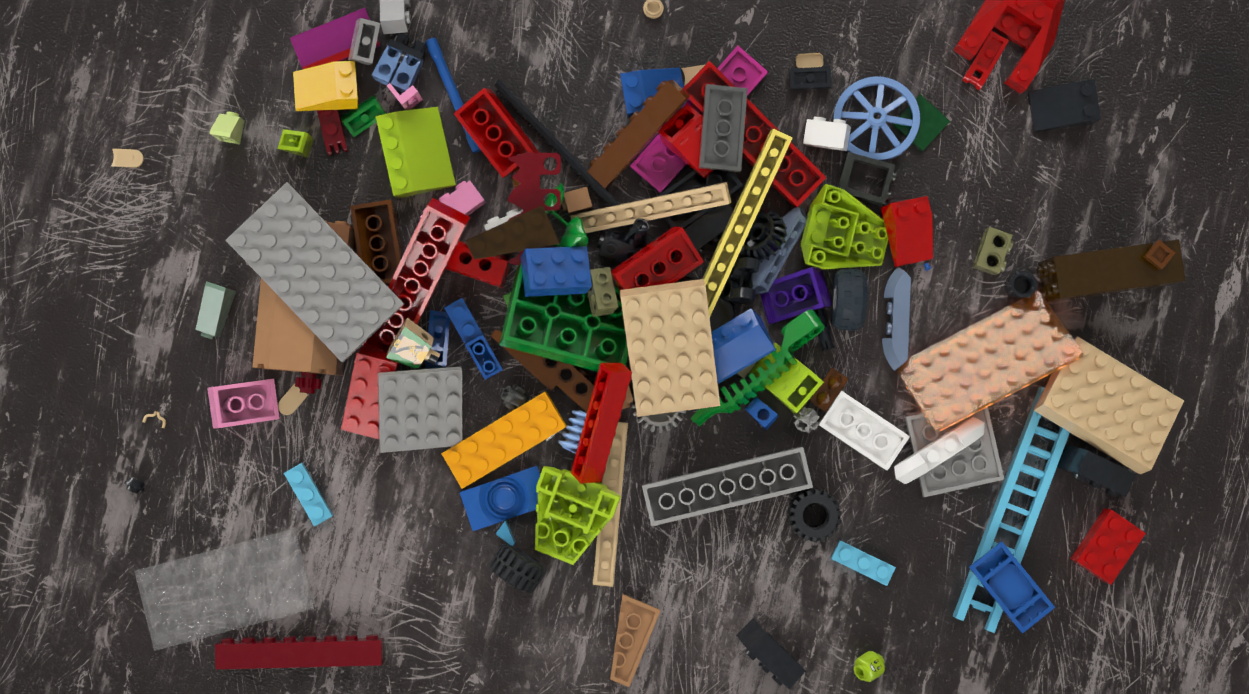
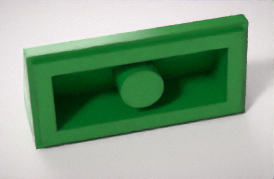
M373 95L358 105V109H352L343 115L341 120L351 135L355 137L376 123V116L384 115L386 112Z

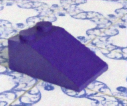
M811 267L775 279L769 291L760 294L769 324L799 316L807 310L817 311L832 306L822 269L817 267Z

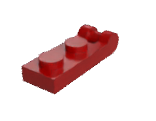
M991 30L962 81L965 83L969 82L975 85L974 88L980 90L1009 40ZM975 70L982 74L980 78L973 75Z

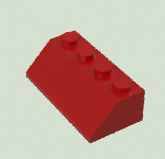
M483 88L453 113L502 178L520 169L515 162L508 159L509 157L524 153H540L489 88Z

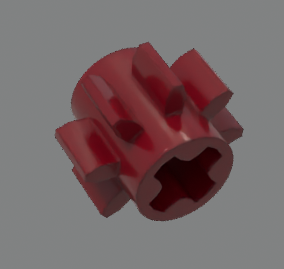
M301 372V377H296L295 387H300V393L315 394V389H321L322 379H317V373Z

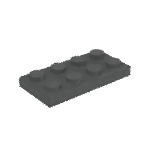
M705 85L699 168L741 172L748 88Z

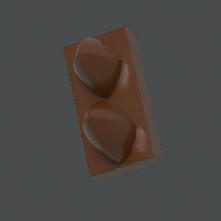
M832 367L822 380L824 383L809 399L810 403L825 413L848 381L846 376Z

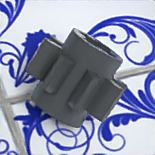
M516 384L513 387H505L501 393V399L504 400L502 404L512 411L515 407L522 406L526 402L525 390Z

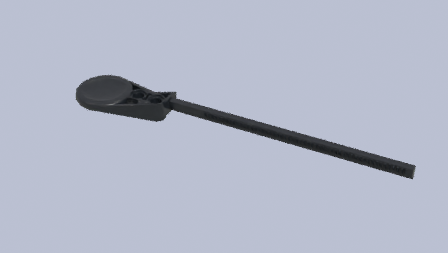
M498 79L496 84H494L497 88L496 92L502 95L501 98L505 97L504 101L507 100V103H510L509 106L513 105L512 109L515 108L514 111H518L517 114H520V117L523 116L522 120L526 119L525 122H528V125L531 124L530 128L533 127V130H536L535 133H538V136L541 135V138H544L543 141H546V144L549 143L548 146H552L551 149H554V152L557 151L562 160L565 159L564 163L568 162L567 166L570 165L569 168L573 167L572 171L576 170L575 174L578 173L577 177L581 175L580 179L584 178L583 182L586 181L585 185L589 184L588 187L591 186L590 190L594 189L593 193L597 192L596 195L599 194L598 198L602 197L601 201L605 200L606 206L620 205ZM628 224L627 228H632L633 224ZM646 232L645 243L649 245L654 239ZM674 251L671 253V260L675 257ZM690 274L684 276L690 280H699ZM682 277L676 282H684L685 279ZM720 296L710 316L711 332L736 318L733 303L723 300Z

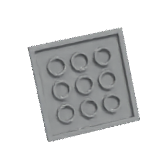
M461 367L377 373L380 453L452 447L462 441Z
M986 399L905 417L913 454L971 417L985 422L983 436L918 477L923 497L1004 480Z

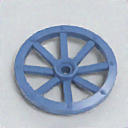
M868 77L850 85L840 96L834 111V119L867 120L850 134L847 151L880 161L893 159L906 151L913 143L920 125V111L913 94L903 84L886 77ZM878 85L875 107L858 90ZM884 86L892 88L902 95L885 108H882ZM851 95H854L868 113L843 112L842 110L846 101ZM907 101L911 109L912 120L887 114ZM878 114L881 118L875 119L873 116ZM886 122L911 127L910 133L903 143L900 144ZM871 127L872 134L869 152L855 147L851 142ZM881 128L895 149L883 153H875L878 129Z

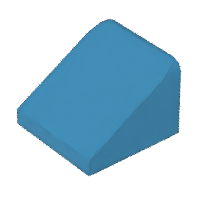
M506 520L496 535L513 546L516 541Z

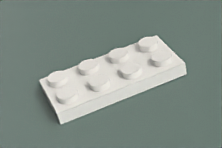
M840 391L819 422L820 427L886 471H888L910 437L843 391Z

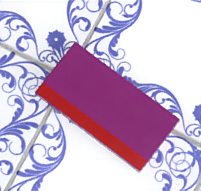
M362 8L291 37L290 40L302 70L331 62L348 60L356 20L359 18L370 20L366 9ZM377 38L376 48H378V47L381 46L380 43H379L378 38Z

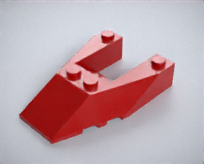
M985 0L953 51L970 61L976 55L991 30H996L1025 49L1004 84L1021 94L1034 79L1055 42L1065 0Z

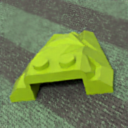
M544 466L536 486L538 501L536 505L535 550L574 565L614 516L621 496L609 490L608 486L600 482L580 483L569 470H559L554 467Z

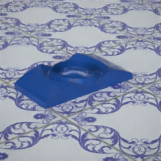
M534 466L459 492L472 531L536 510L538 501L536 486L540 477L538 467Z
M1002 541L969 566L973 574L1021 633H1024L1055 608Z

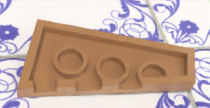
M625 594L622 595L610 679L630 687L661 609Z

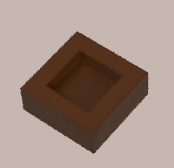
M1156 240L1143 257L1156 268L1162 270L1174 256L1175 252L1160 240Z

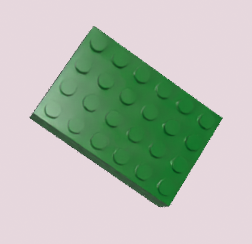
M520 263L516 269L499 345L597 372L599 371L600 363H622L626 366L628 347L620 290L614 287L618 308L612 314L592 317L587 293L525 297L522 266Z

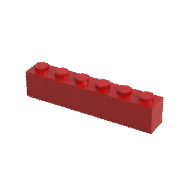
M600 363L571 474L580 483L602 482L618 421L621 417L623 403L626 399L629 382L631 381L632 372L622 363Z

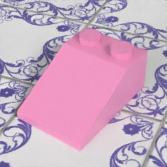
M274 379L207 388L213 428L280 419Z

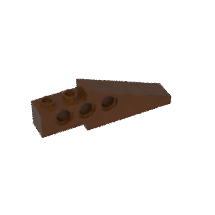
M495 330L490 336L500 343L502 332ZM502 346L550 391H553L558 386L583 410L588 411L596 381L593 383L589 382L586 379L588 374L580 367L576 370L574 365L557 361L555 366L550 367L546 364L547 358ZM564 369L572 371V378L566 381L561 378V372ZM585 383L588 387L585 394L577 393V384Z

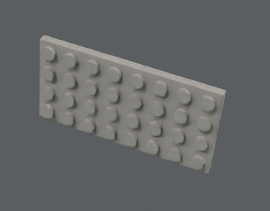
M288 182L226 239L228 244L341 362L348 359L404 305L395 293Z

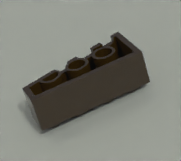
M543 205L465 240L474 260L560 244Z

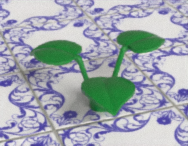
M560 182L554 189L560 191L562 204L564 187L563 183ZM549 193L545 200V205L551 207L557 202V197L553 193ZM546 211L547 215L552 213L566 226V232L560 244L551 246H587L588 237L584 231L581 218L575 217L568 224L557 214V211Z

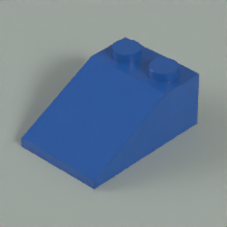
M680 68L649 69L621 73L620 80L627 118H630L636 111L640 112L644 108L642 104L649 96L654 97L658 92L656 88L662 81L665 80L667 82L673 79L683 88Z

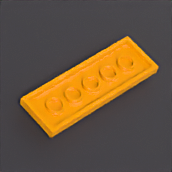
M547 391L441 454L463 489L566 428L567 425Z

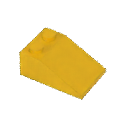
M355 61L331 62L293 72L296 111L358 109Z

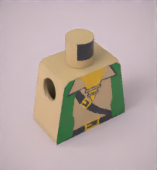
M407 318L388 348L386 358L413 368H419L423 360L435 364L440 353L431 349L434 338Z

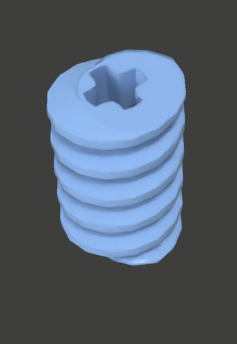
M581 410L572 411L576 418H569V421L573 425H567L566 429L569 433H562L566 440H559L558 442L562 448L575 454L587 413Z

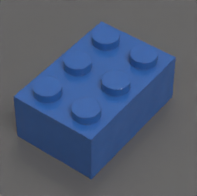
M587 246L525 249L520 256L525 297L586 294L592 287Z

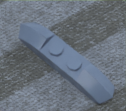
M801 204L788 211L782 217L787 227L785 230L787 236L784 237L786 243L780 245L782 250L778 249L775 252L776 256L771 255L769 260L764 258L763 262H760L759 271L751 273L749 288L756 291L755 294H763L769 291L804 230L807 216Z
M899 267L891 274L884 292V298L890 299V302H887V314H890V320L886 323V335H889V338H882L885 357L894 371L908 360L911 277Z

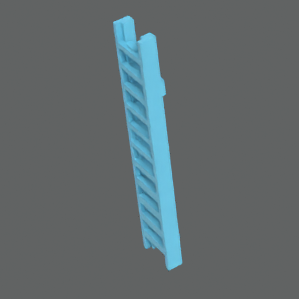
M1044 387L1038 388L973 563L987 553L991 547L998 544L994 542V539L1000 527L1019 535L1015 548H1007L1021 564L1070 433L1062 427L1056 433L1038 426L1042 415L1034 411V408ZM1034 433L1055 441L1051 452L1030 444ZM1027 452L1048 460L1044 471L1023 464ZM1020 472L1040 479L1036 491L1015 484ZM1013 490L1034 497L1029 511L1008 503ZM1006 508L1026 516L1022 530L1001 522ZM970 569L953 617L964 621L971 604L973 608L990 612L984 629L995 633L1003 610L996 601L993 607L972 599L977 585L984 586Z

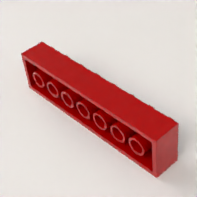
M710 61L682 88L690 96L687 102L702 116L706 84L735 87ZM747 99L742 156L754 167L770 130H779ZM790 142L771 185L793 207H798L827 177Z
M434 198L431 199L388 286L404 305L362 344L363 346L388 352V348L407 318L415 324H419L471 217Z

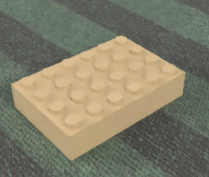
M704 279L620 290L637 417L720 406Z
M1076 337L1067 343L1034 411L1138 474H1142L1152 470L1184 400L1083 339Z

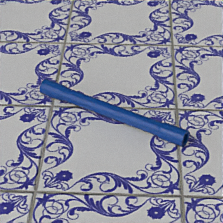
M428 39L425 41L427 49L435 62L454 109L457 111L464 105L443 58V53L437 39ZM463 127L472 153L481 151Z

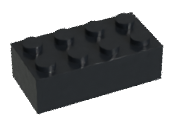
M693 170L658 196L727 182L731 197L741 190L743 185L733 171L713 170L706 178H703ZM712 208L663 217V220L670 229L674 226L685 229Z

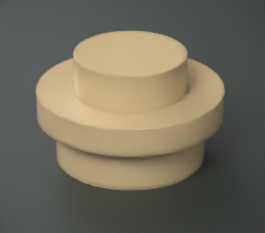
M647 0L643 6L645 15L651 19L660 17L664 9L660 0Z

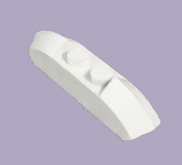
M971 417L901 461L894 467L896 479L907 484L949 459L984 435L985 422Z

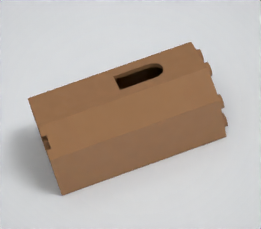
M325 220L355 252L354 228L348 222L335 221V223ZM261 278L252 367L343 376L344 362H341Z

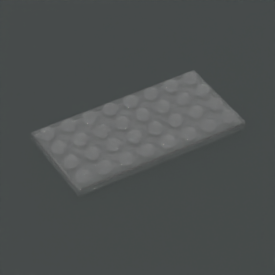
M295 528L134 571L154 651L315 608Z

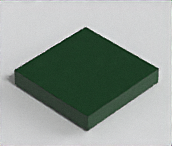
M920 94L916 98L920 111V125L912 144L922 152L950 120ZM910 106L900 115V118L912 120ZM892 124L893 127L907 138L911 130L910 126Z

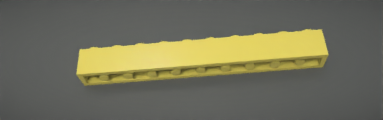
M775 129L770 130L702 278L706 285L709 318L792 140V137Z

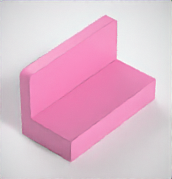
M390 83L387 85L405 110H411L423 100L413 85L401 95L397 93Z

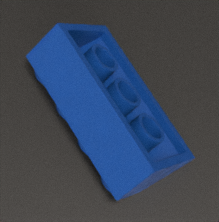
M752 308L711 332L717 383L723 382L776 350L762 318Z

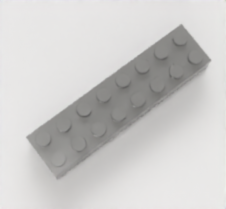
M803 447L642 485L651 526L813 488Z

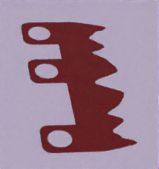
M524 153L509 157L510 161L515 162L520 167V170L512 176L520 184L512 190L508 201L523 209V212L511 217L509 220L542 205L545 211L559 210L561 206L560 191L558 189H540V175L559 174L561 171L560 155L558 153ZM548 157H553L557 161V167L552 171L544 167V160ZM553 193L557 197V202L554 206L545 205L543 199L546 194ZM545 246L540 248H556V246ZM520 251L516 258L510 259L508 262L519 266L521 263L520 256L524 251Z

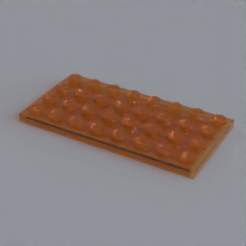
M1038 290L1031 295V298H1023L909 357L896 371L935 433H938L1082 358L1083 352Z

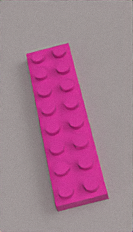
M738 45L717 68L735 87L748 88L747 96L768 74L766 69ZM658 134L630 165V168L661 194L687 163L665 146Z

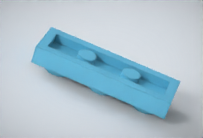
M303 463L284 473L314 526L333 516Z
M840 540L831 556L832 560L886 586L896 568Z

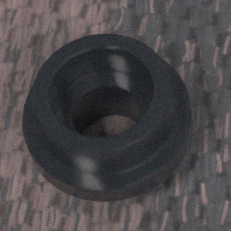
M129 477L128 481L124 482L127 485L126 489L135 494L145 490L143 488L145 483L135 478Z

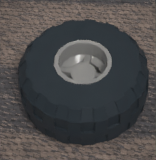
M841 269L835 273L831 297V319L833 326L839 330H858L865 323L868 283L866 274L861 270Z

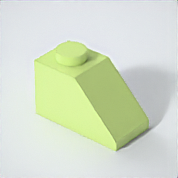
M234 112L219 114L210 130V134L220 141L240 144L244 120L239 117V114Z

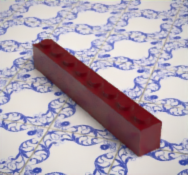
M378 634L366 635V638H358V635H346L345 639H337V635L325 636V639H317V636H305L304 640H296V636L283 637V640H276L275 637H264L263 641H255L254 637L242 638V641H234V638H223L222 642L215 644V670L381 666L385 662L384 638H379Z

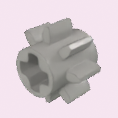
M803 407L801 411L799 410L798 413L794 414L796 418L794 424L802 432L810 433L812 429L815 430L819 425L817 422L819 416L812 408Z

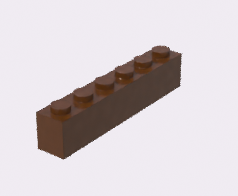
M673 79L667 82L665 80L662 81L656 88L658 92L654 97L649 96L642 104L644 108L640 112L636 111L630 117L631 123L627 127L623 126L616 133L617 138L615 141L608 142L602 149L604 153L600 157L596 156L590 162L591 168L587 172L604 188L611 186L654 138L658 131L689 99L690 96Z

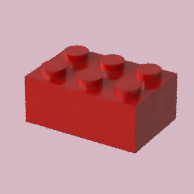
M1104 508L1070 559L1101 581L1112 585L1146 533L1113 510Z

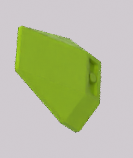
M825 184L810 205L801 248L805 264L820 269L881 266L888 243V236L882 218L844 189Z

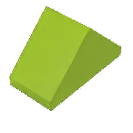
M283 129L277 149L308 158L314 138L306 132Z

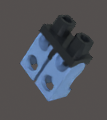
M398 33L394 40H389L388 46L384 50L372 76L374 80L384 85L390 83L395 90L404 93L414 84L426 60L424 54L427 46L425 43L416 40L411 49L406 46L410 39L409 36Z

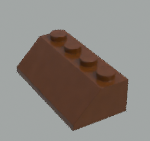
M390 199L350 206L358 256L389 286L403 257L395 204Z

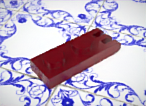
M317 110L328 156L333 155L331 147H334L336 154H339V145H342L343 151L347 152L348 146L339 110Z

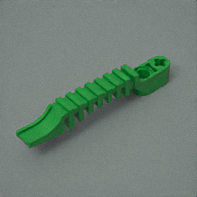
M814 310L805 311L783 327L781 333L784 338L781 351L771 353L776 362L772 363L769 359L764 361L768 370L765 371L761 366L757 368L760 376L757 378L753 373L748 375L752 380L751 383H748L744 378L740 380L744 387L743 390L735 383L730 385L736 394L735 396L723 386L721 391L728 402H725L719 396L720 406L698 409L691 417L693 423L700 427L717 413L731 414L734 410H740V406L743 403L746 405L749 402V398H755L759 390L761 392L765 390L764 386L774 383L772 381L774 378L778 379L783 371H789V362L792 365L797 363L793 357L794 352L820 334L825 328Z

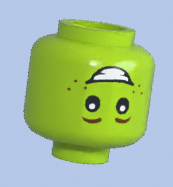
M868 651L855 660V675L860 680L871 682L884 673L885 661L880 654Z

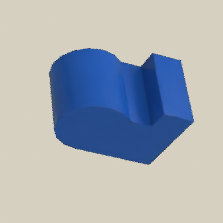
M757 397L745 408L766 430L779 417L777 413Z

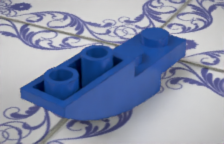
M461 297L445 306L444 309L484 379L486 380L502 371L503 369L463 298Z

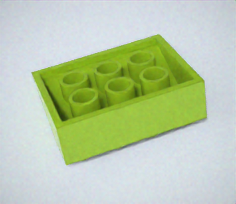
M438 107L398 111L376 116L392 192L396 199L456 186Z

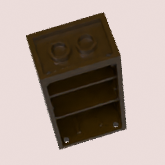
M1179 239L1162 241L1175 252L1174 256L1162 270L1156 268L1143 257L1154 243L1054 256L1038 262L1036 274L1041 280V286L1039 287L1040 297L1046 303L1161 287L1186 281Z

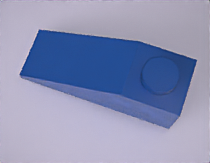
M430 311L428 333L434 338L431 349L440 353V356L435 364L425 360V369L446 368L450 317L447 312Z

